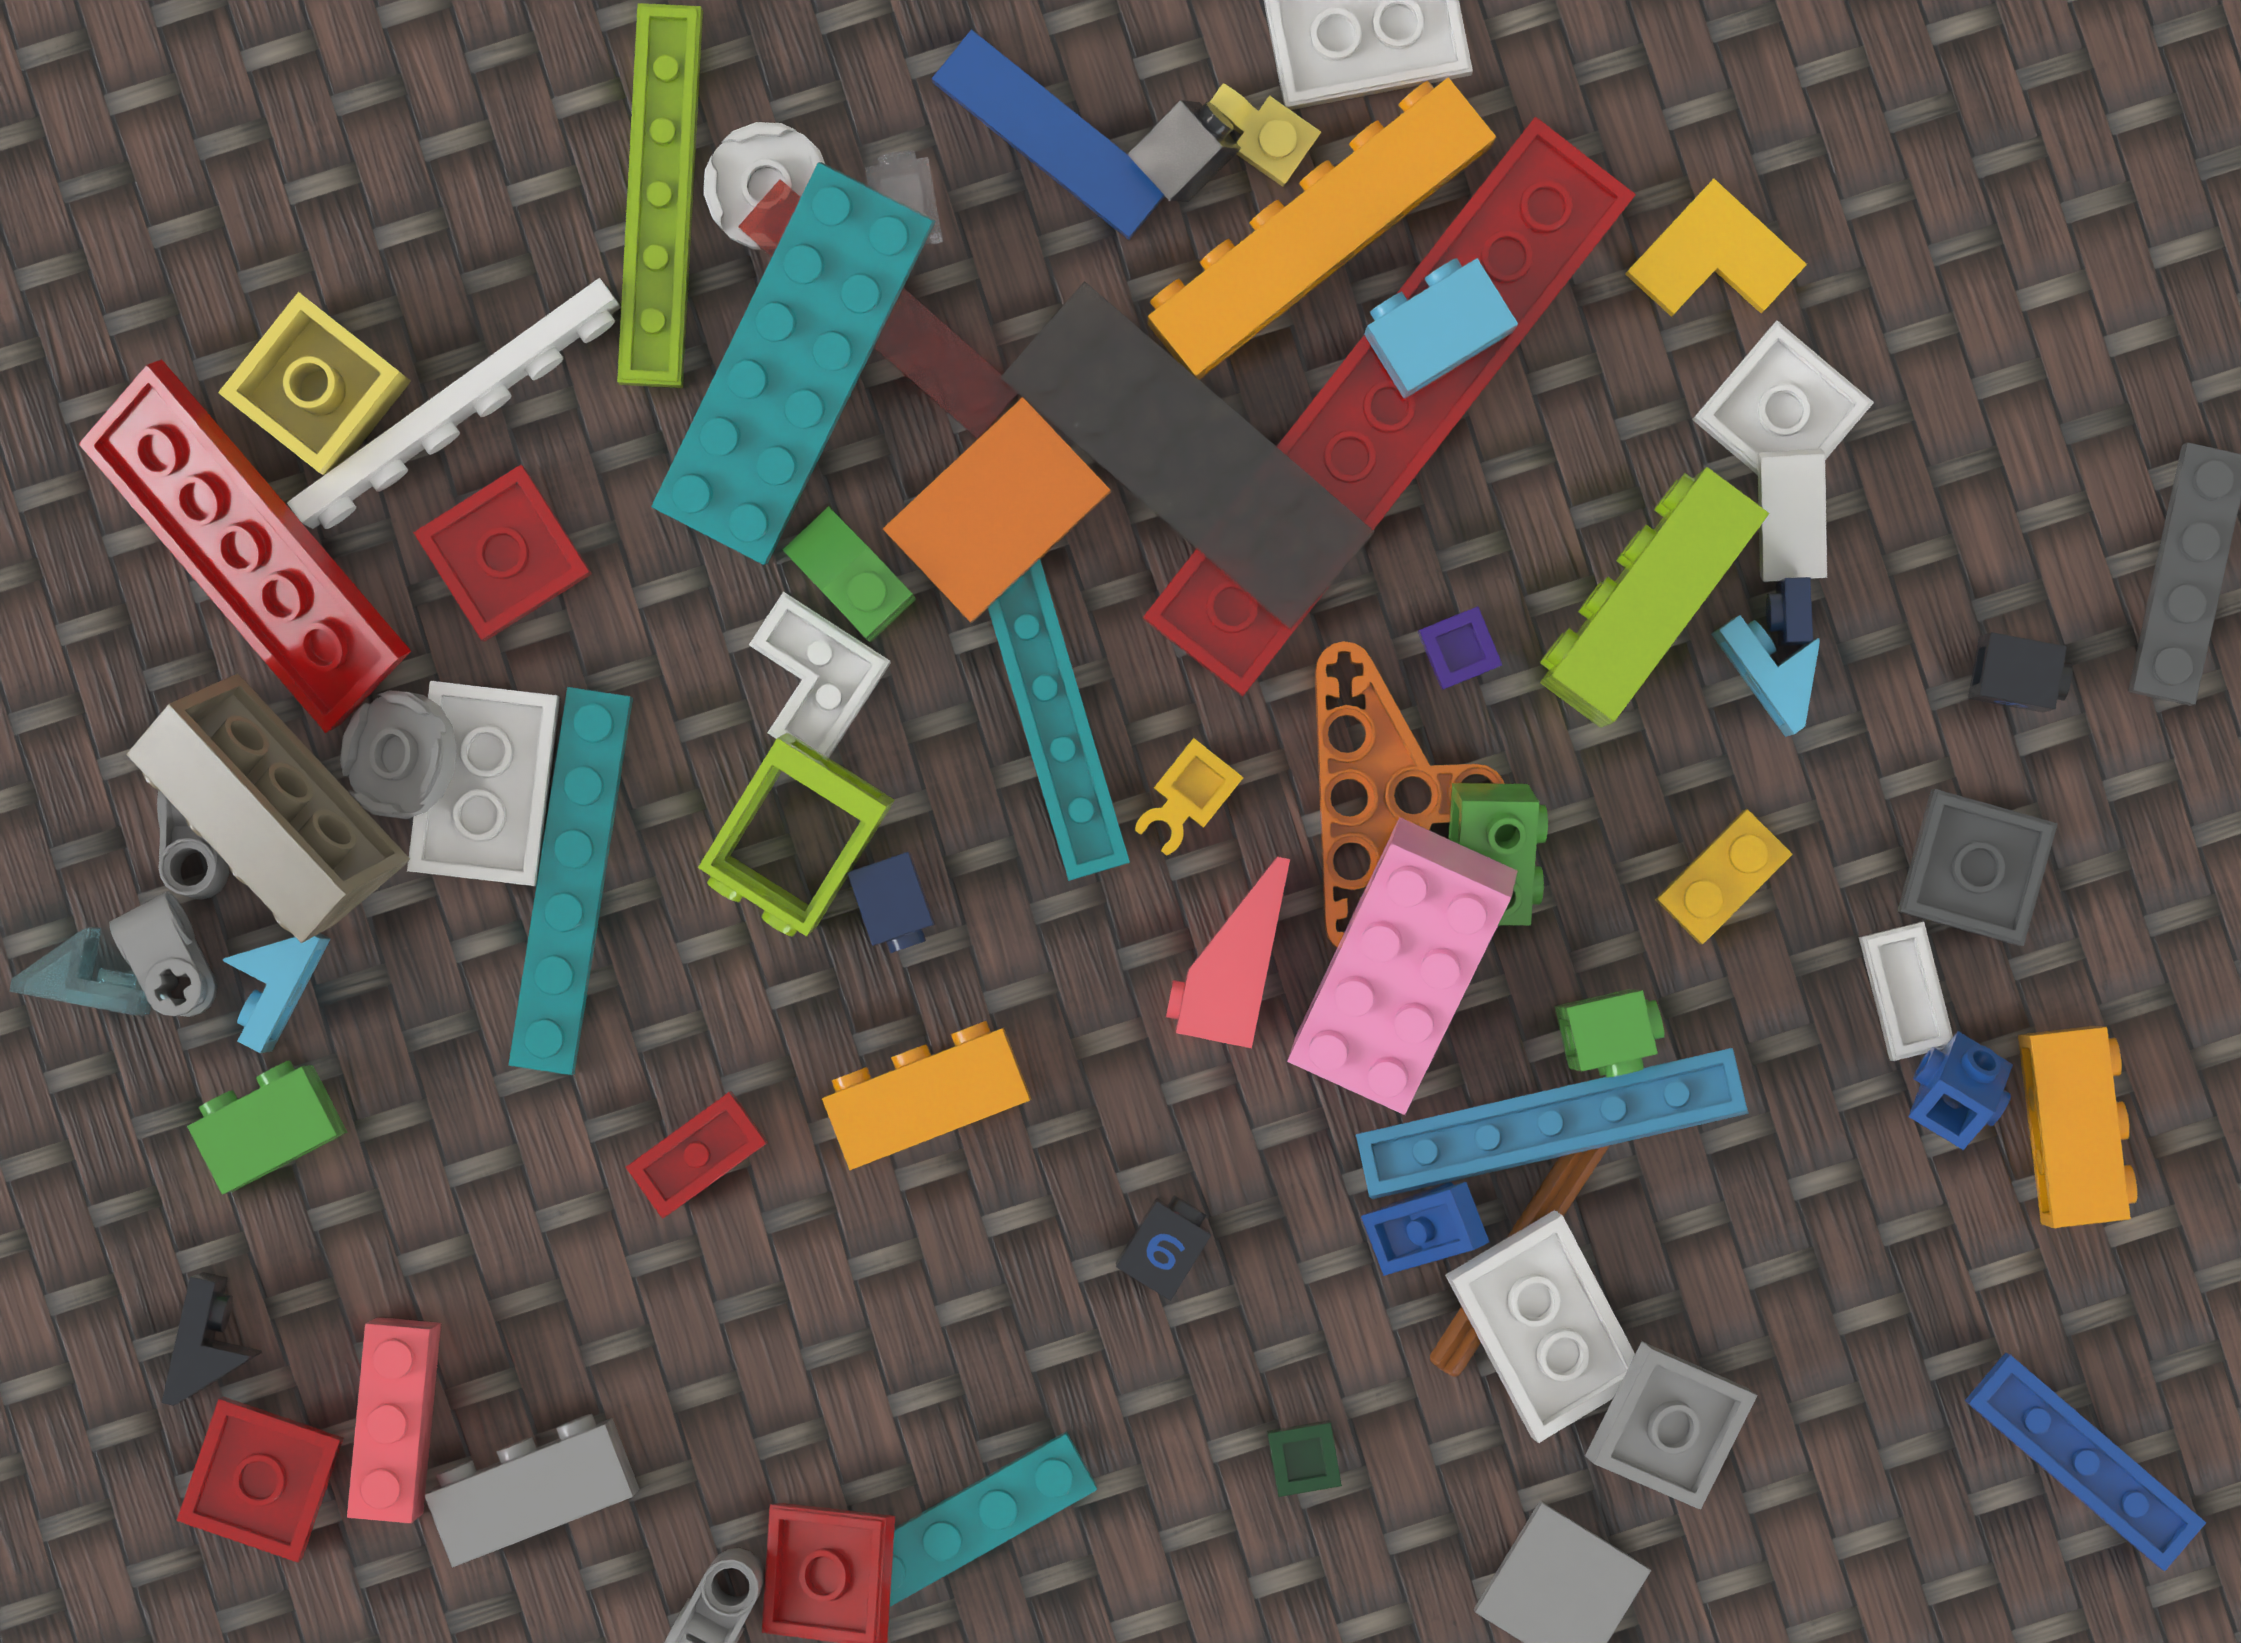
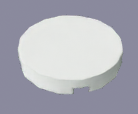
M756 122L732 131L721 142L722 144L715 150L713 156L711 155L704 173V197L713 220L730 239L751 249L776 250L817 163L822 162L825 164L820 150L805 135L797 132L795 129L782 123Z

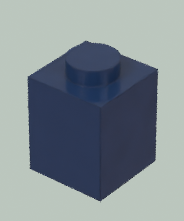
M910 852L847 873L872 946L886 942L889 952L894 953L926 941L922 929L934 926L935 922Z

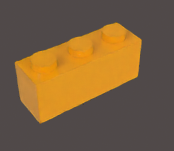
M987 1021L951 1034L955 1046L931 1055L927 1044L891 1057L895 1070L871 1078L868 1068L865 1067L832 1080L835 1093L823 1097L822 1100L849 1170L1030 1101L1031 1096L1004 1027L991 1032Z
M2102 1026L2019 1034L2018 1042L2041 1225L2061 1228L2131 1219L2129 1204L2136 1203L2137 1183L2132 1166L2124 1165L2121 1140L2129 1138V1118L2124 1102H2116L2113 1076H2120L2122 1069L2121 1054L2116 1038H2108L2107 1027Z

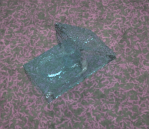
M87 927L26 968L12 978L9 992L135 1016L149 1015L151 1005L147 1001L142 988L136 986L137 978L134 973L99 968L97 979L92 978L101 934V928Z

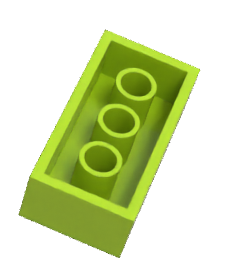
M1708 467L1694 478L1684 473L1679 480L1672 484L1654 509V511L1663 516L1658 525L1653 530L1646 524L1641 531L1634 535L1616 560L1625 569L1616 581L1607 576L1603 582L1596 586L1578 611L1587 620L1577 633L1570 628L1565 633H1562L1540 662L1549 670L1540 683L1600 728L1615 722L1770 514Z

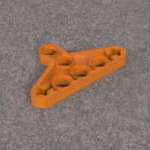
M1345 641L1334 643L1326 648L1317 660L1315 668L1324 923L1327 938L1336 948L1344 935V932H1337L1336 920L1347 917L1348 902L1347 898L1335 902L1333 899V887L1355 890L1367 886L1399 817L1429 830L1432 824L1450 823L1452 783H1461L1467 776L1475 774L1484 776L1491 784H1504L1498 772L1486 765L1430 766L1371 657L1361 646ZM1340 653L1349 654L1351 664L1361 665L1362 676H1356L1351 679L1350 694L1351 699L1362 694L1365 695L1366 707L1364 710L1350 705L1335 707L1331 710L1326 709V696L1339 699L1338 679L1327 677L1326 666L1336 664L1338 654ZM1338 717H1354L1364 727V742L1354 752H1340L1329 741V727ZM1404 778H1419L1430 789V803L1421 813H1406L1395 802V788ZM1346 779L1355 780L1362 784L1368 797L1364 810L1358 815L1351 817L1343 816L1336 812L1330 799L1334 786ZM1343 844H1359L1369 854V869L1360 879H1344L1334 869V854Z

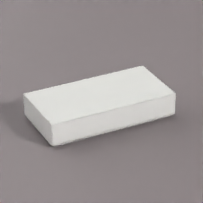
M1819 448L1758 452L1759 506L1770 513L1759 527L1761 579L1763 582L1797 577H1811V579L1827 578L1824 451Z
M1918 922L1859 937L1890 1061L1925 1054L1932 1047L1938 1050L1943 1049L1953 1038L1925 923Z

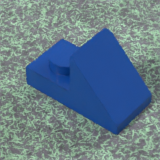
M1447 1182L1361 1216L1383 1276L1469 1252L1489 1243L1467 1182L1457 1185Z

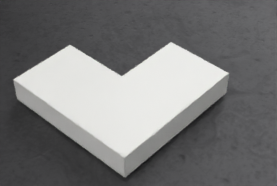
M785 592L782 593L749 646L802 679L771 726L768 734L777 739L788 732L828 758L891 663L890 660Z

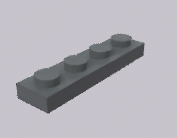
M2188 442L2181 447L2128 688L2130 693L2188 706L2196 705L2241 500V454Z

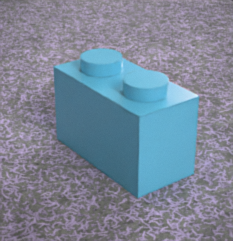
M1457 258L1453 259L1425 277V281L1429 286L1428 289L1410 300H1407L1404 293L1400 292L1370 311L1375 321L1367 325L1364 335L1404 399L1513 333L1517 327L1516 319L1478 258L1463 267Z

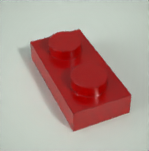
M730 1091L625 1168L661 1218L664 1219L762 1148L768 1141L732 1091Z

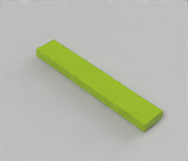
M638 3L617 377L619 385L683 388L703 20L701 6Z

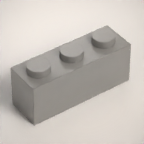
M588 1414L557 1427L560 1438L536 1447L533 1437H530L496 1451L500 1462L483 1469L476 1470L473 1460L437 1474L440 1485L434 1487L424 1496L452 1568L632 1498L640 1488L613 1419L610 1418L596 1424L593 1415Z

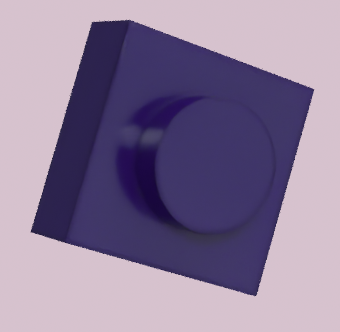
M1478 606L1418 631L1441 690L1502 666Z

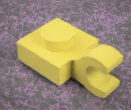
M1223 83L1210 101L1230 120L1234 130L1241 134L1237 141L1241 149L1237 155L1282 187L1285 186L1321 134V131L1270 95L1258 111L1243 96Z

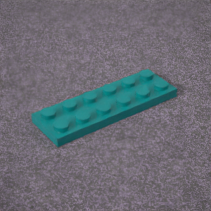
M822 162L817 163L653 501L652 508L763 565L769 562L936 220Z

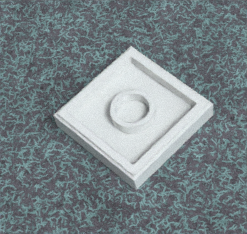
M1776 321L1692 420L1758 475V452L1821 448L1825 453L1826 460L1874 402L1781 323Z

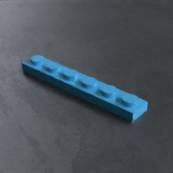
M1729 1048L1647 1067L1629 1074L1609 1078L1603 1077L1356 1134L1369 1197L1376 1199L1749 1113L1734 1050Z

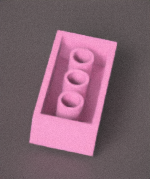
M1399 817L1297 1031L1287 1062L1405 1115L1510 902L1518 871Z

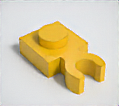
M1193 738L1154 787L1157 792L1167 799V802L1162 808H1153L1146 811L1137 821L1135 831L1141 835L1146 831L1149 824L1154 821H1164L1171 829V838L1161 850L1167 856L1173 853L1181 844L1184 835L1183 823L1187 818L1190 817L1204 828L1244 777Z

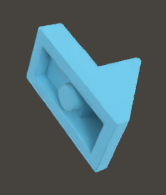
M1739 615L1713 632L1711 635L1785 737L1794 735L1803 729L1807 719L1820 639L1816 638L1812 642L1805 644L1776 665L1770 657L1771 654L1776 652V647L1757 621L1753 620L1747 624Z
M319 933L309 940L300 943L296 937L223 959L227 964L267 984L263 993L255 989L246 1000L237 1020L238 1024L244 1026L237 1042L259 1053L272 1052L331 940L330 938Z

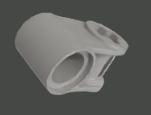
M158 790L157 812L160 827L158 868L160 878L165 886L176 894L199 900L213 897L221 892L227 883L229 865L204 838L198 836L190 829L185 817ZM201 852L207 860L208 869L206 876L198 884L188 886L181 876L182 863L192 853Z
M167 891L109 922L112 937L120 953L131 966L147 1001L154 1010L163 1015L193 1017L202 1014L211 1007L217 993L215 976L195 939L192 925L184 909L172 893ZM176 976L190 978L191 985L183 990L186 999L172 997L171 991L179 985Z
M741 1548L728 1549L718 1554L705 1572L692 1598H688L664 1643H737L745 1629L742 1626L760 1595L765 1582L764 1567L759 1558L752 1552ZM726 1568L740 1570L749 1581V1592L735 1597L727 1595L718 1584V1572Z

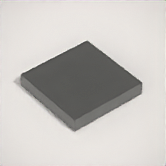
M1931 789L1897 912L2013 945L2024 946L2058 823L1938 789Z

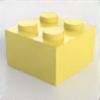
M298 292L218 393L316 471L325 475L355 453L406 389L411 380Z

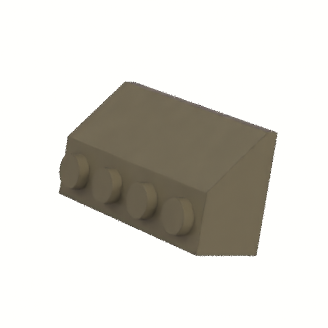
M238 673L168 704L126 754L142 771L145 780L153 788L161 791L185 817L190 829L198 836L204 838L229 865L232 874L240 882L250 887L273 912L277 923L285 930L291 932L300 943L309 940L338 923L410 860L402 849Z

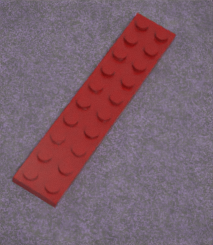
M1535 116L1397 292V294L1403 292L1407 300H1410L1429 288L1425 277L1439 267L1456 258L1463 267L1478 258L1518 323L1513 333L1405 399L1364 335L1146 612L1143 620L1243 697L1636 194Z

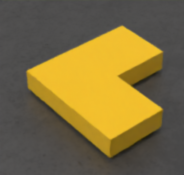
M1713 178L1625 275L1671 317L1714 271L1757 311L1762 313L1807 264Z

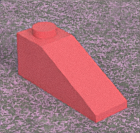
M1276 857L1190 966L1187 971L1186 981L1173 980L1166 1018L1178 1020L1176 1033L1252 1049L1290 859Z

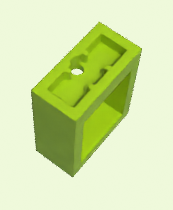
M787 732L778 737L698 868L711 876L707 881L708 885L722 896L735 902H740L744 897L765 910L761 916L762 919L776 930L788 936H794L797 931L808 936L817 928L846 881L847 873L852 871L895 800ZM782 771L860 820L859 825L809 905L730 856Z

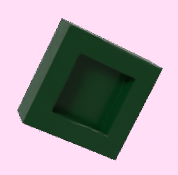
M1330 1420L1267 1431L1278 1497L1342 1486Z

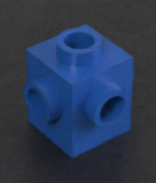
M1958 1031L1942 1051L1932 1047L1920 1062L1913 1079L1921 1085L1908 1117L1964 1150L1986 1124L1993 1126L2005 1111L2010 1101L2011 1093L2004 1090L2013 1064L1998 1056L1990 1048L1980 1045Z

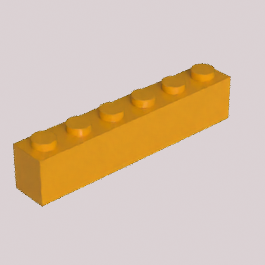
M1449 77L1435 88L1429 81L1419 85L1398 104L1404 113L1385 128L1379 120L1370 124L1349 143V146L1354 151L1350 156L1336 167L1329 160L1321 163L1300 181L1299 185L1304 190L1302 194L1287 206H1284L1279 199L1268 205L1250 221L1249 224L1255 230L1236 246L1230 239L1225 240L1200 261L1201 266L1205 269L1204 272L1186 286L1180 278L1176 279L1150 301L1155 311L1148 315L1147 325L1194 383L1198 382L1491 149L1496 139L1495 134Z

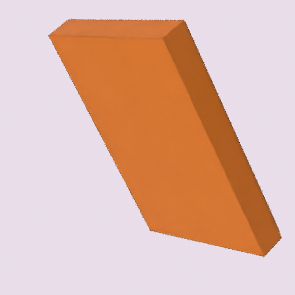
M1022 397L883 528V531L964 617L972 623L1109 495L1111 490Z

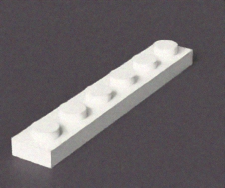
M598 278L293 497L287 504L302 524L312 529L319 524H322L325 529H329L340 523L355 511L356 506L353 503L355 498L372 486L377 492H380L396 483L408 472L404 463L424 449L431 455L446 447L459 436L460 432L456 428L458 424L475 412L480 417H485L496 411L511 398L512 395L508 388L525 376L529 375L532 380H536L553 370L563 360L560 351L579 337L584 343H587L607 331L615 323L611 314L621 308L620 304L603 281Z

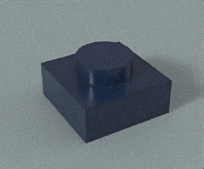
M1811 577L1784 578L1776 582V593L1767 594V628L1769 632L1778 633V646H1800L1813 641Z

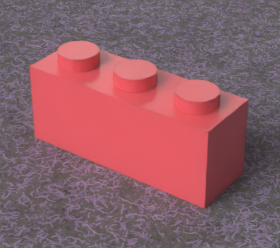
M377 1317L365 1323L347 1518L413 1523L423 1514L441 1323Z

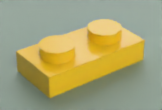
M1745 809L1655 900L1699 944H1704L1793 854L1748 809Z

